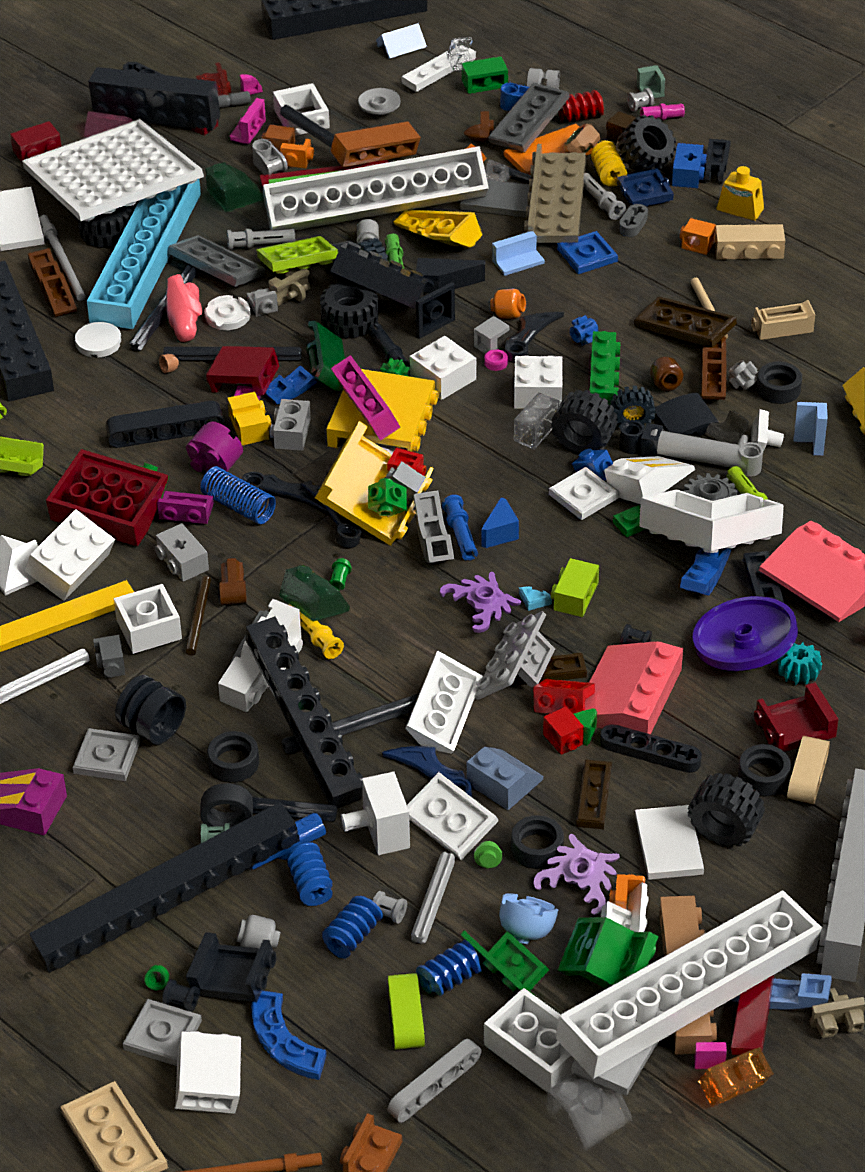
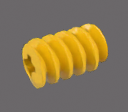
M602 141L594 146L591 151V159L600 180L607 186H618L617 177L627 175V170L618 154L616 146L610 141Z

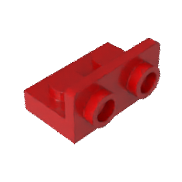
M545 679L534 686V711L552 713L565 706L572 713L585 711L586 699L595 694V683Z

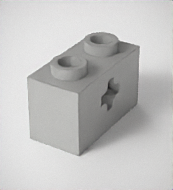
M182 523L156 535L157 546H155L157 556L160 560L164 559L171 573L177 574L183 582L209 570L207 551Z

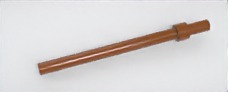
M296 1153L284 1154V1158L181 1172H274L281 1170L297 1172L298 1168L322 1165L321 1153L296 1156Z

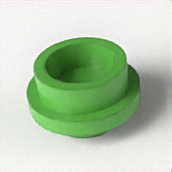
M485 841L475 849L474 859L481 867L493 868L500 864L502 851L496 843Z

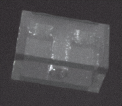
M538 393L514 419V441L535 449L552 430L551 419L559 407V400Z

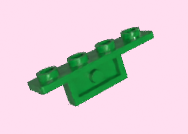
M465 930L460 934L473 946L477 956L481 953L486 958L482 963L494 974L500 971L505 976L501 981L513 992L517 989L521 991L523 988L530 992L549 971L538 958L508 931L489 952Z

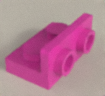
M256 98L253 104L248 107L247 112L240 118L237 127L230 135V140L250 144L266 121L264 99Z

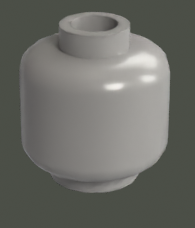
M250 915L246 920H241L236 942H240V947L260 948L263 939L270 940L272 948H277L280 931L275 930L276 924L274 920Z

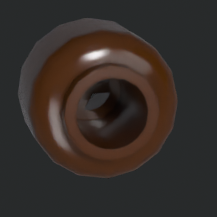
M661 357L651 365L650 376L659 389L672 391L682 383L683 371L675 359Z

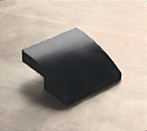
M698 393L682 395L655 407L656 416L668 432L688 436L696 432L700 437L720 425Z

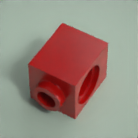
M566 706L544 716L543 735L560 755L583 745L584 726Z

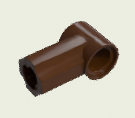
M236 558L227 559L226 562L221 564V605L247 603L246 584L243 579V563L237 561Z

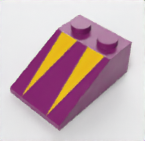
M39 768L0 773V824L45 836L67 797L64 774Z

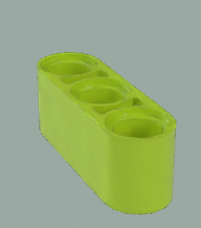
M417 973L388 976L395 1049L425 1047Z

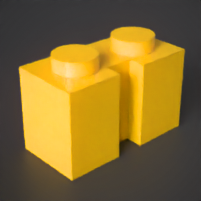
M251 392L227 398L229 417L241 444L247 445L269 440L271 419L269 415L265 416L264 403L262 400H258L256 393Z

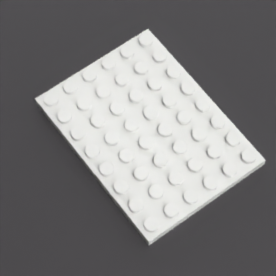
M140 119L22 161L24 169L80 221H90L102 213H112L116 208L134 205L138 200L153 198L160 192L173 191L177 186L192 184L197 179L204 177L202 168Z

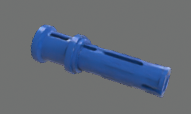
M459 495L447 496L441 503L442 509L447 513V523L454 529L463 559L473 560L474 556L477 557L478 551L468 528L467 522L469 517L467 512L463 510V499Z

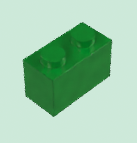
M502 56L461 63L462 82L468 94L501 89L503 84L508 83V69Z

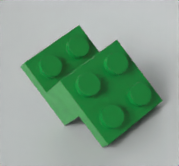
M608 917L578 918L558 971L565 975H581L608 989L647 967L649 960L655 954V944L658 936L651 932H634Z

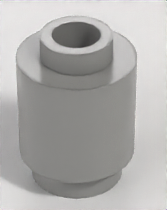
M365 219L358 223L357 244L373 238L379 239V226L374 220Z

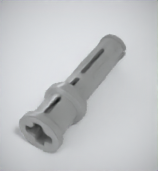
M588 173L584 174L583 188L598 201L599 208L606 210L608 216L613 220L621 218L626 210L625 204L618 201L612 192L605 191Z
M250 229L239 232L227 230L228 250H232L234 247H247V249H251L253 245L295 241L294 229L252 232ZM270 236H282L277 238H264Z

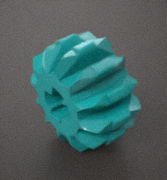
M804 642L801 645L794 643L789 651L777 659L779 675L784 676L786 682L793 680L795 685L798 682H803L807 685L809 680L815 681L822 669L820 651L815 650L813 645L805 646Z

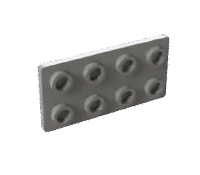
M543 611L535 615L529 614L518 623L512 622L505 628L501 642L495 647L493 658L486 665L487 670L484 676L477 683L478 689L474 696L476 700L512 685L517 674L530 687L539 683L555 650L538 632L546 616Z

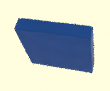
M597 231L579 236L578 242L557 243V250L578 274L618 262V255Z

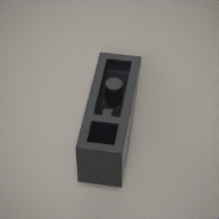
M418 258L416 271L424 274L423 278L428 279L424 293H431L451 282L455 284V289L485 281V260Z

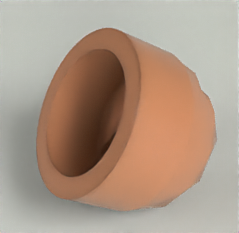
M164 354L159 357V365L163 373H170L177 369L179 361L175 355Z

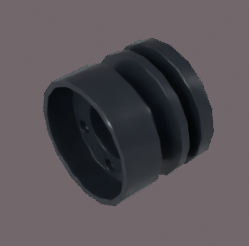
M140 675L129 682L122 691L116 704V720L122 726L128 727L132 732H137L151 743L160 745L168 741L180 727L185 716L186 699L171 688L164 687L150 676Z

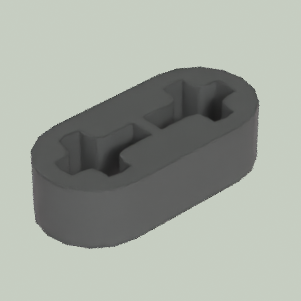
M634 204L628 208L619 222V232L621 235L634 237L640 232L648 219V209L646 206Z

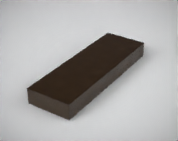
M574 653L552 656L539 683L545 679L570 680L587 678L583 654ZM517 674L510 686L527 685Z
M585 759L576 827L604 830L612 762Z

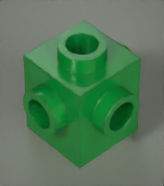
M388 478L378 480V482L368 486V509L377 512L380 516L387 517L406 511L407 488Z

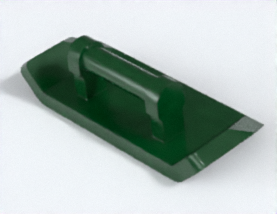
M309 321L307 327L314 331L315 340L306 346L311 367L310 374L316 381H319L326 387L334 391H343L342 386L331 370L333 366L345 359L342 339L318 322Z

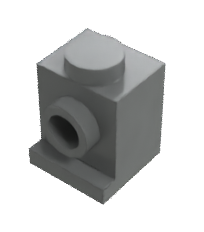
M119 635L93 639L98 669L103 668L104 677L110 678L125 675Z

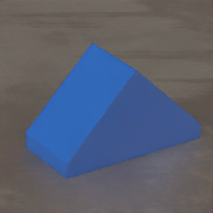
M500 498L482 527V547L484 548L519 539V520L505 498Z

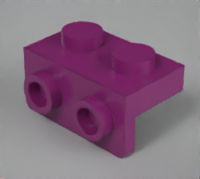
M165 491L163 499L159 498L157 502L159 519L208 524L214 504L213 496Z

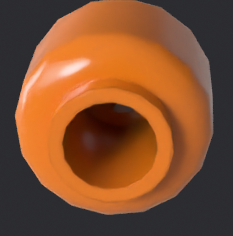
M503 289L495 293L494 298L490 301L492 312H495L499 319L518 318L525 311L526 300L525 296L517 289Z

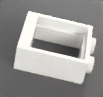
M313 83L273 92L274 110L284 127L295 128V136L307 132L280 115V109L285 104H288L295 110L314 106L316 110L302 114L323 128H330L329 110Z

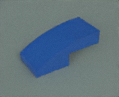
M300 365L285 379L281 375L276 377L270 383L265 394L278 405L281 399L291 400L310 389L317 382Z

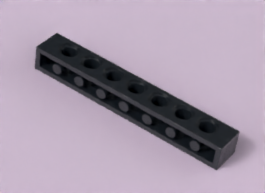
M276 616L246 626L245 641L328 804L335 805L338 809L362 800L363 776L360 772L357 773L355 771L353 757L349 751H345L339 730H334L328 709L322 707L318 689L311 686L307 668L299 663L298 651L294 645H290L285 626L279 624ZM312 731H319V732H321V733L316 734V733H313ZM329 752L332 753V755H325L323 753ZM335 774H342L343 777H337Z

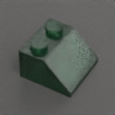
M223 162L205 169L207 191L225 212L264 200L261 190L246 173Z
M299 565L298 567L286 569L279 596L293 607L299 609L310 620L317 621L349 611L350 606L339 590L333 587L329 581L314 573L310 567Z

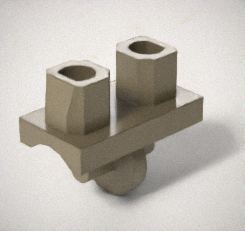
M292 268L285 274V279L280 280L275 277L269 280V290L276 292L278 306L292 298H295L297 301H302L306 298L305 291L310 289L308 282L309 270L302 269L298 271Z
M830 988L828 1002L812 1006V1017L809 1018L811 1028L817 1027L822 1038L836 1035L838 1032L837 1024L845 1022L848 1032L862 1031L865 1024L863 1015L865 1010L864 997L849 999L847 994L838 996L836 989Z

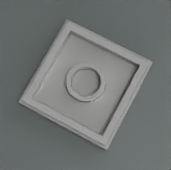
M88 728L73 766L74 774L126 781L140 744V736Z
M147 999L123 1042V1048L126 1051L177 1066L181 1032L197 1031L202 1022L201 1015Z

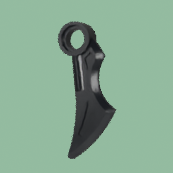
M543 312L520 317L521 329L515 335L506 338L505 353L508 355V361L515 363V356H528L529 343L546 326L563 318L564 312Z
M255 471L248 472L242 476V480L247 483H259L256 488L264 492L301 501L318 509L325 515L328 514L325 508L313 496L300 488L301 483H289L279 479L274 474L263 475ZM312 481L304 482L309 484H315Z
M309 483L300 484V488L314 498L321 487L320 485ZM317 500L337 526L336 542L347 548L357 546L360 543L362 532L360 526ZM343 533H350V534H353L354 536H353V537L345 536V535H343Z

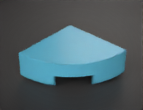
M529 586L519 588V595L528 611L552 604L551 595L546 591L533 590Z

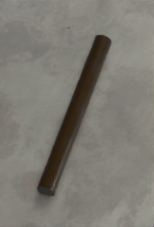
M208 576L201 577L186 647L188 655L196 654L211 578Z

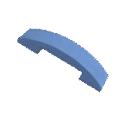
M802 973L801 981L774 979L769 1009H801L827 1003L832 977L829 975ZM740 994L730 1001L739 1003Z

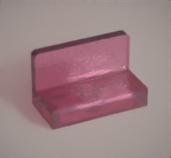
M88 111L84 136L91 137L133 122V120L129 117Z

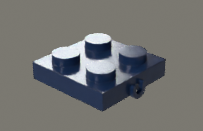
M658 168L617 177V185L630 206L634 204L648 206L673 200L674 193L669 187V180L662 176Z

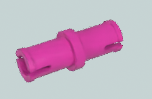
M662 103L658 106L641 107L640 116L646 115L648 117L651 115L655 119H661V121L666 120V118L684 117L685 114L683 104L665 105Z

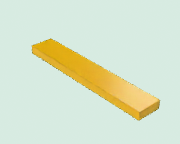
M126 580L1 625L0 652L115 610L114 598L133 593L134 591Z

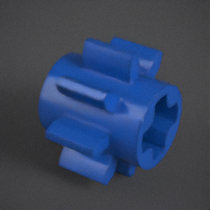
M586 315L572 320L571 322L574 326L570 328V336L576 343L581 342L582 346L591 343L593 331L598 332V325L592 318L587 319Z

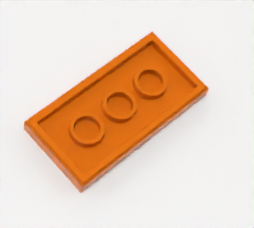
M573 124L538 137L525 152L510 148L505 149L504 157L519 171L531 175V165H533L532 153L536 152L537 144H542V153H566L564 144L579 126ZM592 149L586 152V156L591 154Z

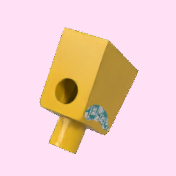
M741 166L737 168L736 172H731L724 182L717 210L756 221L764 209L761 180L750 176V169L748 167Z

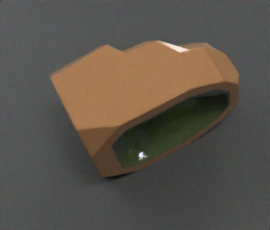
M590 124L581 125L567 139L564 144V150L566 153H586L598 143L600 134Z

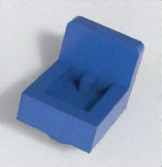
M592 449L582 451L579 454V458L572 463L575 472L587 467L604 481L606 480L604 470L613 464L607 450Z

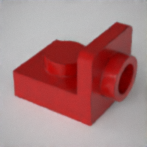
M396 448L387 462L388 471L391 467L396 469L402 461L423 476L426 473V466L423 465L424 455Z

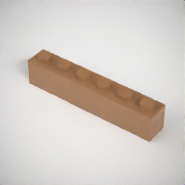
M695 896L660 897L659 917L665 957L704 935V930H699L698 924H702L701 907H696ZM714 1010L673 1033L675 1054H695L697 1042L717 1040L716 1023L710 1022V1017L714 1016Z

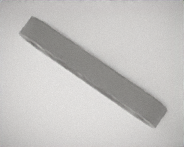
M465 1039L400 1091L389 1103L388 1113L398 1122H404L470 1069L479 1059L481 1048L470 1039Z

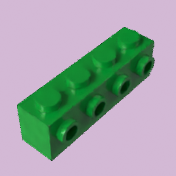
M593 331L590 392L592 394H599L600 398H605L608 401V405H611L612 396L614 394L618 395L617 391L619 390V387L614 386H619V372L615 371H619L620 357L615 356H620V342H616V332Z

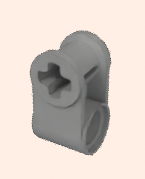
M266 139L254 141L252 146L253 164L263 175L287 170L288 166L284 155L270 141Z

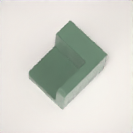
M657 65L638 68L637 88L640 92H643L645 88H649L654 98L664 97L665 78Z

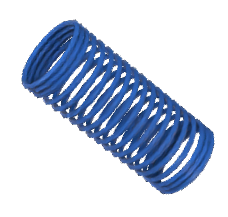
M217 466L210 468L201 481V492L203 495L213 496L214 501L221 503L257 524H263L268 521L275 510L276 500L274 496ZM216 471H218L211 479L207 493V484L209 482V479ZM220 473V475H219V476L216 478V480L214 481V484H213V486H212V491H210L211 484H212L214 478ZM268 498H269V503H268V506H267L265 512L262 514V516H260L259 518H257V517L263 512V510L265 509L266 504H267V501H268ZM265 500V504L262 510L258 513L259 509L263 504V501Z

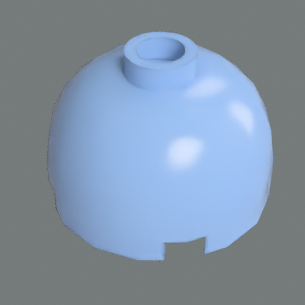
M504 894L500 904V921L503 928L520 943L529 944L530 939L538 940L552 930L558 913V909H554V905L530 896H526V899L517 900L518 894Z

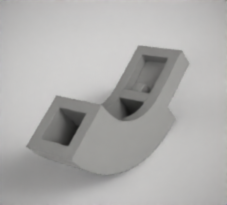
M438 490L413 494L417 518L416 526L425 560L427 563L453 560L451 537L445 529Z

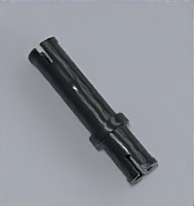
M374 323L377 329L371 324L368 328V333L385 353V359L387 361L390 358L393 360L402 359L406 367L410 368V363L403 356L402 349L394 344L381 324Z

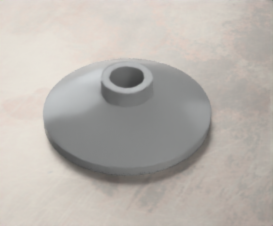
M374 88L362 93L358 102L360 108L368 113L387 114L399 107L400 96L390 89Z

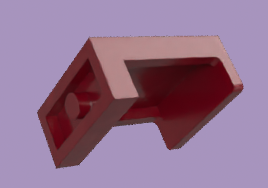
M223 346L206 374V380L210 385L212 393H217L222 383L252 384L256 395H264L279 368L274 347Z
M816 682L806 685L805 696L771 706H767L763 698L758 699L756 710L754 711L755 722L764 730L768 744H772L783 752L799 748L803 736L828 740L835 738L837 735L839 719Z

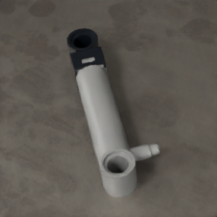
M635 420L626 421L620 426L619 447L621 451L627 454H637L640 452L642 457L664 455L728 468L738 466L745 476H756L762 469L763 448L757 443L748 442L747 435H742L738 444L663 431V426L647 423L644 429L643 424Z

